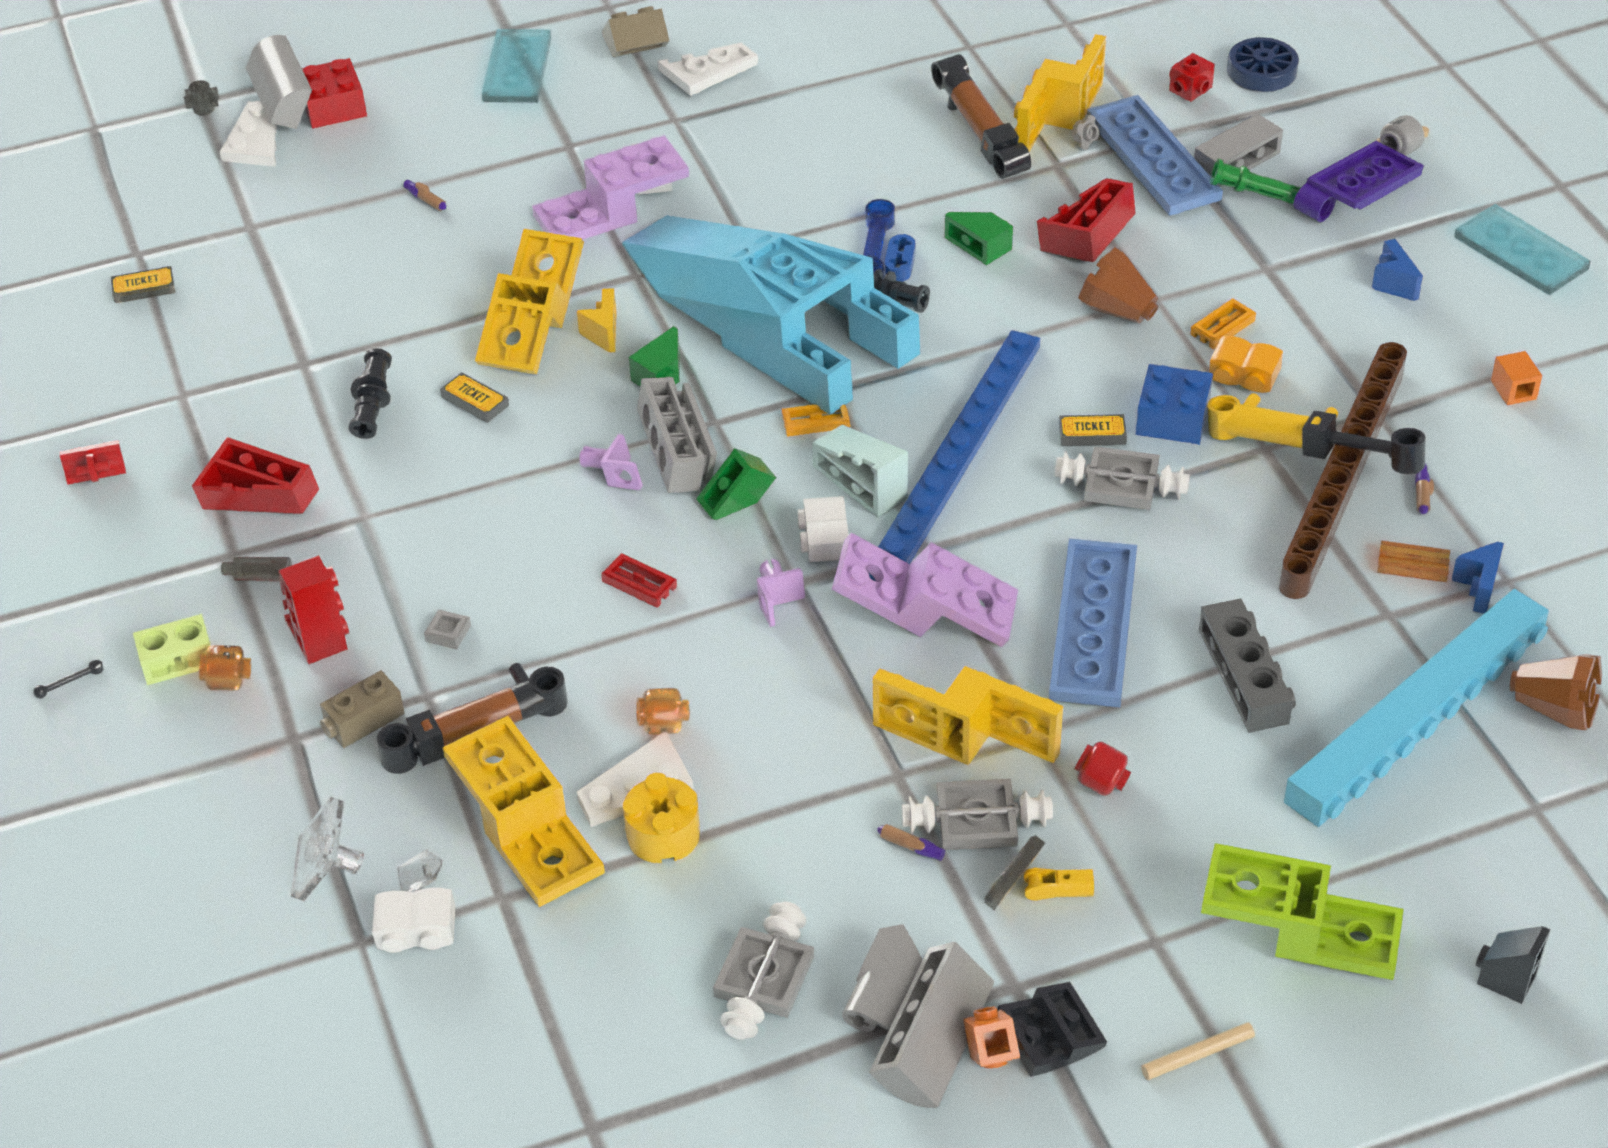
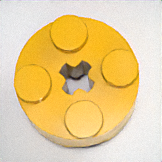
M652 773L628 792L623 802V815L628 844L636 856L648 862L662 863V859L674 857V861L682 859L695 849L700 837L698 799L696 792L689 785L681 780L666 777L663 773Z

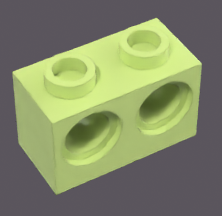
M202 614L133 633L147 685L216 666Z

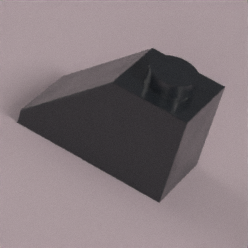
M1539 926L1498 933L1491 947L1484 944L1478 955L1475 966L1481 968L1477 984L1522 1004L1537 976L1551 929Z

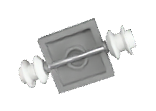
M1094 446L1090 464L1086 465V460L1082 453L1076 459H1070L1067 451H1065L1063 458L1057 457L1055 466V477H1060V484H1063L1066 478L1073 479L1075 486H1078L1083 481L1085 474L1087 482L1084 501L1147 510L1151 509L1154 488H1158V484L1163 498L1166 497L1168 492H1175L1178 500H1180L1181 493H1188L1190 474H1184V467L1181 468L1179 473L1171 471L1169 465L1161 471V476L1159 477L1160 474L1157 471L1160 455Z
M1011 779L937 782L938 806L935 807V810L934 803L928 796H925L921 804H915L911 797H909V804H902L903 827H910L911 834H913L916 826H924L927 833H930L935 826V818L936 823L940 822L942 848L945 850L1018 846L1016 818L1020 817V821L1026 828H1029L1032 820H1039L1042 826L1046 827V819H1053L1052 798L1045 797L1044 790H1041L1038 797L1030 798L1025 790L1019 798L1018 806V802L1013 801Z
M775 903L770 907L769 912L771 916L767 917L763 923L764 929L768 934L744 927L740 928L713 986L714 997L728 1001L727 1009L729 1012L722 1014L720 1022L725 1028L726 1033L735 1039L743 1040L755 1037L758 1033L756 1024L761 1023L764 1019L763 1011L788 1018L814 958V947L795 942L800 937L799 929L806 924V917L794 903Z

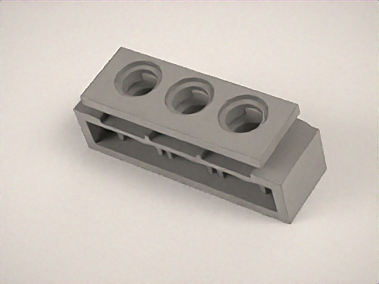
M673 377L642 379L637 411L667 492L700 491L702 477L705 484H708L713 477L717 452L690 384L683 383L682 391H677Z

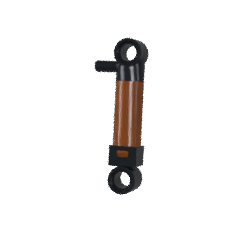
M957 54L933 62L931 64V75L937 88L940 90L945 89L948 93V109L953 111L959 109L981 141L980 151L989 164L993 165L999 178L1004 179L1030 170L1031 156L1027 147L1022 142L1018 143L1019 135L1010 122L1004 124L978 88L969 75V67L965 58L961 54Z
M514 663L509 668V672L516 683L514 686L434 716L430 709L407 717V725L393 723L383 727L377 735L383 767L392 774H402L414 768L418 757L423 766L445 758L444 746L506 716H509L513 723H517L538 714L551 717L562 713L568 703L563 673L555 667L546 666L535 670L529 678L522 665Z

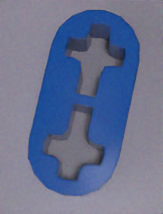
M898 234L889 240L884 260L885 275L888 271L895 272L896 281H906L912 275L916 256V242L912 236Z

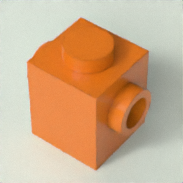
M984 1007L973 1011V1017L963 1019L970 1058L980 1067L984 1066L987 1069L998 1068L1006 1065L1009 1060L1020 1058L1013 1018L1002 1010L997 1011V1007Z

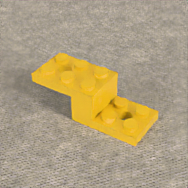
M1095 34L1090 45H1085L1082 59L1077 60L1075 65L1045 59L1040 69H1035L1031 85H1026L1023 99L1021 102L1017 101L1014 109V118L1017 119V125L1014 130L1019 135L1018 143H1024L1029 152L1045 124L1072 130L1078 120H1084L1087 109L1091 107L1103 84L1106 36Z
M523 229L512 274L498 273L475 358V362L478 365L537 375L549 327L562 328L584 245L582 238ZM550 257L554 259L550 269H539V264L544 258ZM515 331L521 333V338L517 344L507 345L506 339L510 333Z
M964 666L945 694H941L933 688L922 686L905 679L899 674H893L881 668L873 676L874 726L968 766L988 737H992L1051 763H1054L1060 754L1063 706L1048 698L1040 697L1016 685L1008 684L967 666Z
M509 716L443 747L444 757L480 805L485 834L538 907L605 873L604 863L566 815L562 785ZM491 756L502 758L497 763L485 762ZM552 856L562 858L555 865L544 863L547 858Z

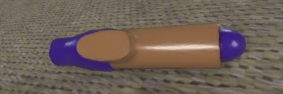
M405 180L403 183V187L413 196L423 200L435 209L442 211L447 208L446 201L430 192L427 185L421 182L414 183L410 180Z
M1425 464L1422 471L1415 475L1417 511L1421 514H1426L1430 511V495L1434 491V482L1430 479L1427 464Z
M888 824L880 825L877 828L881 838L912 850L918 855L934 858L942 861L945 856V849L936 846L925 838L917 837Z

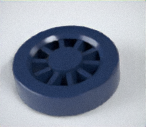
M1267 37L1249 38L1238 42L1230 49L1227 73L1233 82L1243 88L1259 92L1277 91L1295 81L1298 72L1299 56L1290 45L1283 41Z

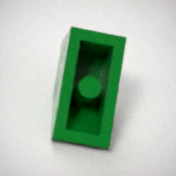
M948 212L945 214V239L983 264L988 265L1012 250L1013 225L992 212Z
M671 327L628 357L630 379L633 383L641 386L642 379L673 377L675 384L680 382L678 328Z
M734 448L696 500L712 519L718 520L758 503L777 477L761 458Z

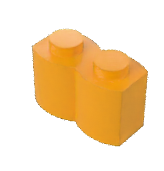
M1223 336L1210 359L1209 373H1213L1212 380L1227 385H1241L1250 391L1267 393L1271 391L1281 370L1283 351L1273 345L1265 343L1252 344L1239 337Z

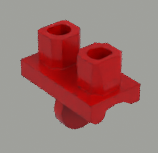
M119 440L59 452L67 485L89 480L92 483L99 482V478L126 473Z

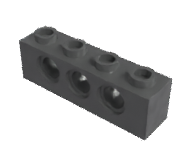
M1241 598L1201 606L1199 632L1248 733L1290 724L1291 712L1296 706L1295 695L1290 687H1286L1282 679L1279 663L1271 658L1267 639L1265 636H1260L1256 628V619L1253 612L1247 610Z

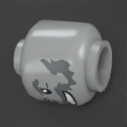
M1408 115L1399 116L1392 120L1380 132V142L1405 156L1420 148L1424 141V131L1421 124L1414 117Z

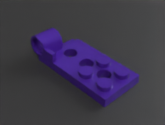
M1374 141L1308 177L1306 184L1296 194L1294 209L1318 222H1324L1331 215L1336 200L1354 209L1361 210L1421 176L1424 165L1378 141Z

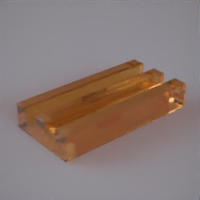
M1381 540L1377 573L1447 582L1450 550Z

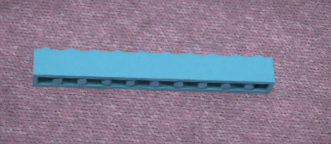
M1514 588L1287 779L1284 803L1318 828L1329 818H1337L1352 798H1360L1374 779L1377 777L1383 778L1396 760L1400 757L1406 758L1412 752L1417 742L1422 738L1428 739L1435 732L1439 723L1445 718L1451 719L1458 712L1461 704L1467 699L1473 700L1476 698L1482 687L1489 680L1495 681L1498 679L1504 668L1511 661L1517 662L1525 653L1526 648L1532 643L1538 644L1548 631L1546 621L1549 610Z

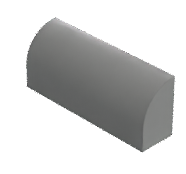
M285 35L269 36L261 40L253 48L246 70L270 123L297 129L312 89Z
M955 941L927 949L869 1071L894 1096L907 1103L925 1108L939 1107L967 1044L963 1019L973 1017V1011L984 1007L995 982Z

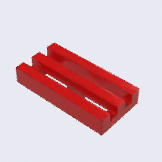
M623 553L601 573L602 582L656 608L661 605L662 598L666 599L669 596V590L674 591L677 588L676 578ZM620 566L623 567V568H625V569H627V570L632 571L633 573H630V572H628V571H626V570L620 568ZM645 578H646V579H649V580H651V581H653V582H655V583H657V584H659V585H661V586H658V585H656V584H654V583H652V582H649V581L645 580Z

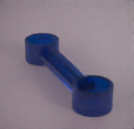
M886 199L872 200L865 207V223L869 229L863 255L873 258V274L877 269L884 271L881 254L887 230H890L895 225V205Z

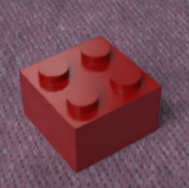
M350 58L336 59L329 63L308 65L302 68L312 89L305 107L312 129L367 117L363 89Z

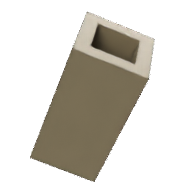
M382 670L320 703L323 715L320 725L329 739L335 738L343 748L405 714L400 690Z

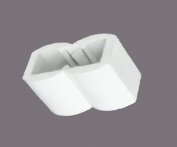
M844 496L804 499V509H798L799 529L806 530V532H800L801 553L808 552L809 562L835 561L840 559L844 540L849 535Z
M426 888L415 892L396 890L375 895L372 934L377 949L392 953L414 946L435 950L454 943L455 902L451 889Z

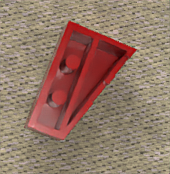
M1105 178L1079 194V200L1069 207L1067 204H1063L1058 207V213L1048 220L1046 217L1037 220L1040 251L1094 262L1136 214L1133 183Z
M318 555L279 570L281 592L286 597L282 604L285 610L289 609V614L284 615V620L308 664L348 650L345 635L349 634V628L344 616L339 613L344 610V606L339 593L334 591V587L339 586L333 568L331 566L326 568Z

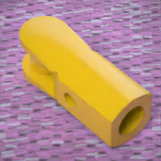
M1034 867L1027 869L1023 874L1024 881L1028 883V886L1025 888V897L1030 900L1094 896L1093 869L1052 870Z

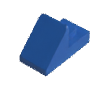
M1396 239L1384 241L1379 264L1375 266L1372 288L1408 300H1419L1423 280L1422 273Z
M1497 541L1461 554L1455 560L1452 581L1471 585L1469 596L1476 597L1473 607L1474 612L1484 614L1488 610L1504 546L1503 542Z

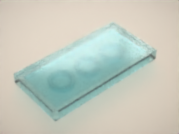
M497 29L481 94L482 102L538 103L552 39L551 30Z
M1497 204L1492 205L1455 229L1454 238L1549 296L1589 270L1591 261Z

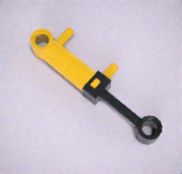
M1255 393L1250 394L1243 404H1240L1239 399L1231 395L1213 397L1207 404L1208 432L1211 437L1218 440H1229L1238 436L1303 448V456L1326 459L1336 444L1389 454L1392 469L1401 474H1416L1425 467L1426 436L1422 431L1415 428L1396 430L1391 436V441L1336 431L1338 411L1333 407L1327 408L1325 412L1314 410L1310 416L1257 407L1261 399Z

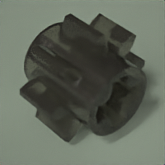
M194 81L188 86V89L184 90L185 96L183 98L186 109L193 108L194 113L197 115H209L215 110V107L219 106L217 87L210 88V84L207 81Z

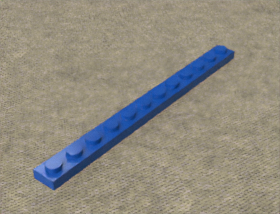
M1014 330L1010 331L880 542L879 548L908 564L912 562L1038 352L1041 341L1040 337ZM869 573V578L876 582L874 576Z

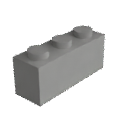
M1256 114L1197 146L1194 158L1210 177L1218 158L1223 159L1225 164L1239 168L1243 165L1251 170L1280 153L1283 129L1260 114Z

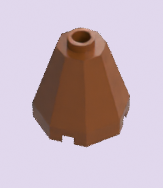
M1114 247L1096 264L1100 268L1095 275L1090 273L1085 279L1078 299L1092 310L1136 323H1141L1145 319L1149 321L1159 308V305L1156 304L1158 297L1128 257Z
M1580 654L1521 664L1518 671L1513 670L1511 674L1510 691L1515 692L1516 701L1569 728L1587 730V728L1592 727L1599 705L1600 694H1596V684L1601 685L1602 682L1601 656Z

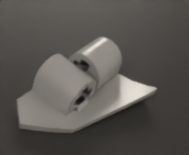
M903 924L879 928L856 978L857 983L842 1013L844 1021L855 1029L870 1032L875 1029L876 1025H879L889 1031L923 960Z

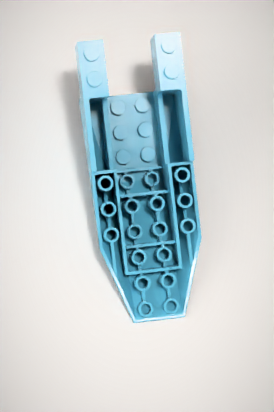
M669 215L622 242L623 247L659 297L720 335L723 347L810 403L818 405L821 410L829 415L840 409L842 405H846L853 400L851 360L806 333L805 312L821 301H825L848 315L849 339L897 369L920 355L919 314L874 288L873 258L784 233Z

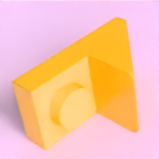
M614 288L602 289V301H596V309L577 310L578 329L583 337L609 353L616 352L617 310Z

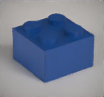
M1148 364L1138 404L1135 435L1200 445L1207 416V404L1211 395L1213 373Z

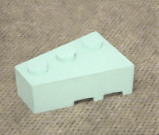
M845 425L837 427L812 442L813 467L877 518L908 499V451Z

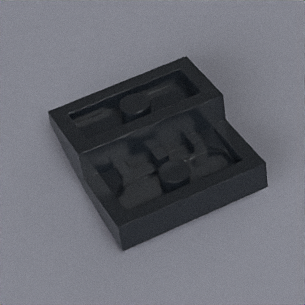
M1071 982L1039 987L1031 999L1001 1004L997 1007V1011L1002 1010L1013 1018L1020 1055L1019 1059L1030 1077L1051 1072L1082 1060L1103 1049L1107 1044V1040Z

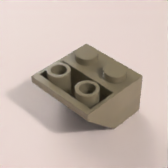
M653 6L638 9L637 14L627 15V12H619L611 15V19H608L602 29V35L612 57L666 47L670 40L662 8L654 10Z

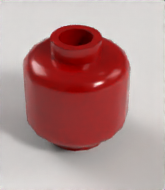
M1102 741L1095 743L1093 746L1087 744L1074 770L1078 771L1077 779L1079 783L1103 796L1111 794L1114 788L1122 791L1132 773L1125 769L1128 764L1127 755Z

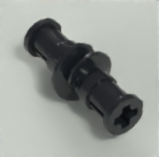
M880 269L874 272L875 289L903 306L914 308L916 312L922 313L926 310L930 298V289L927 285H920L918 287L906 284L903 281H896V274L892 271H888L885 276L884 271Z
M373 348L366 351L364 354L365 370L361 376L355 378L350 388L351 395L356 402L354 406L355 415L350 420L348 428L352 435L361 439H370L376 435V419L379 410L389 405L391 396L387 391L386 372L390 368L392 356L383 349Z

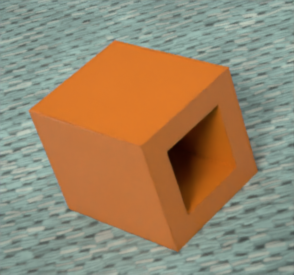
M1522 351L1496 356L1491 382L1506 405L1537 400L1542 374L1528 353Z

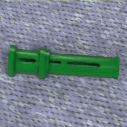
M1219 158L1213 167L1210 184L1212 185L1219 183L1234 188L1235 192L1251 191L1293 205L1296 194L1301 188L1300 186L1250 172V169L1243 165L1239 168L1225 164L1224 160Z

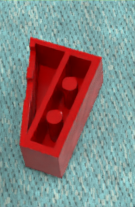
M229 437L224 440L192 484V488L203 510L303 514L319 491V486L310 465Z

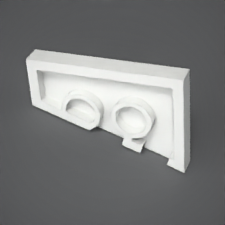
M737 43L710 49L708 55L694 57L692 53L682 55L681 61L669 63L667 59L659 60L658 70L691 96L758 65V55L744 44Z
M248 101L220 150L222 161L276 167L275 137L277 124L270 123L260 101Z
M666 731L577 791L578 802L590 827L624 816L623 802L626 795L635 785L644 781L652 773H663L666 777L681 780L694 790L693 781Z

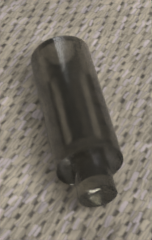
M234 557L233 562H222L221 573L222 575L233 576L234 581L280 582L279 570L291 566L292 562L290 557Z

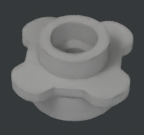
M1087 115L1085 120H1078L1073 126V139L1075 142L1080 143L1081 149H1088L1093 141H1097L1100 137V131L1097 125H1095V117L1093 115Z

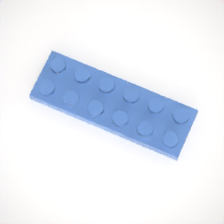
M1139 95L1087 109V115L1095 117V125H1097L1100 135L1169 216L1222 200L1223 190L1218 184H1210V175Z
M1069 538L1049 689L1050 700L1121 707L1137 545Z

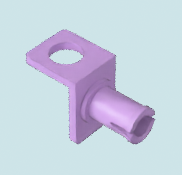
M618 434L608 449L584 446L583 450H581L579 459L581 466L602 468L608 486L640 490L643 486L636 464L629 462L631 457L624 435ZM625 470L631 475L632 480L627 481L619 476Z
M771 559L773 568L770 567L768 560L764 561L759 569L762 577L756 578L759 605L770 627L775 626L773 606L805 597L802 570L797 568L783 572L780 563L775 559Z

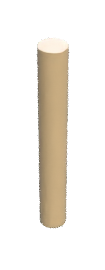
M1249 1022L1143 1064L1141 1065L1142 1073L1146 1080H1151L1255 1037L1254 1029Z

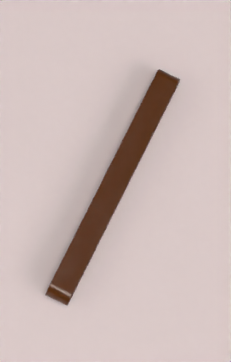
M1386 342L1380 345L1341 432L1377 438L1403 378L1407 350L1403 345L1396 342ZM1334 445L1283 559L1279 589L1284 596L1291 599H1301L1309 594L1371 451Z

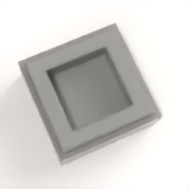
M438 609L424 632L425 642L458 649L471 627L470 617Z

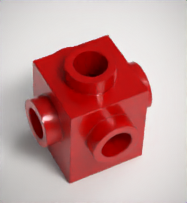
M1191 53L1171 67L1169 72V91L1192 102L1213 87L1215 64L1195 53Z

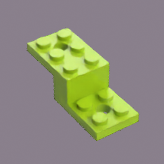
M1214 843L1202 902V914L1280 929L1275 957L1389 980L1394 979L1404 913L1403 908L1327 894L1331 865ZM1240 881H1250L1256 885V888L1245 890L1240 888L1237 883ZM1352 932H1362L1369 939L1357 941L1349 934Z

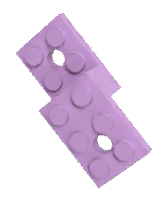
M665 135L632 146H625L622 149L583 160L586 189L533 205V216L544 232L582 238V240L636 223L635 194L689 177V167Z
M850 533L844 540L832 590L919 637L943 615L1000 647L1009 640L1018 589L932 542L911 564H908L853 533ZM869 573L874 576L876 582L869 578ZM979 599L985 604V607L980 605Z

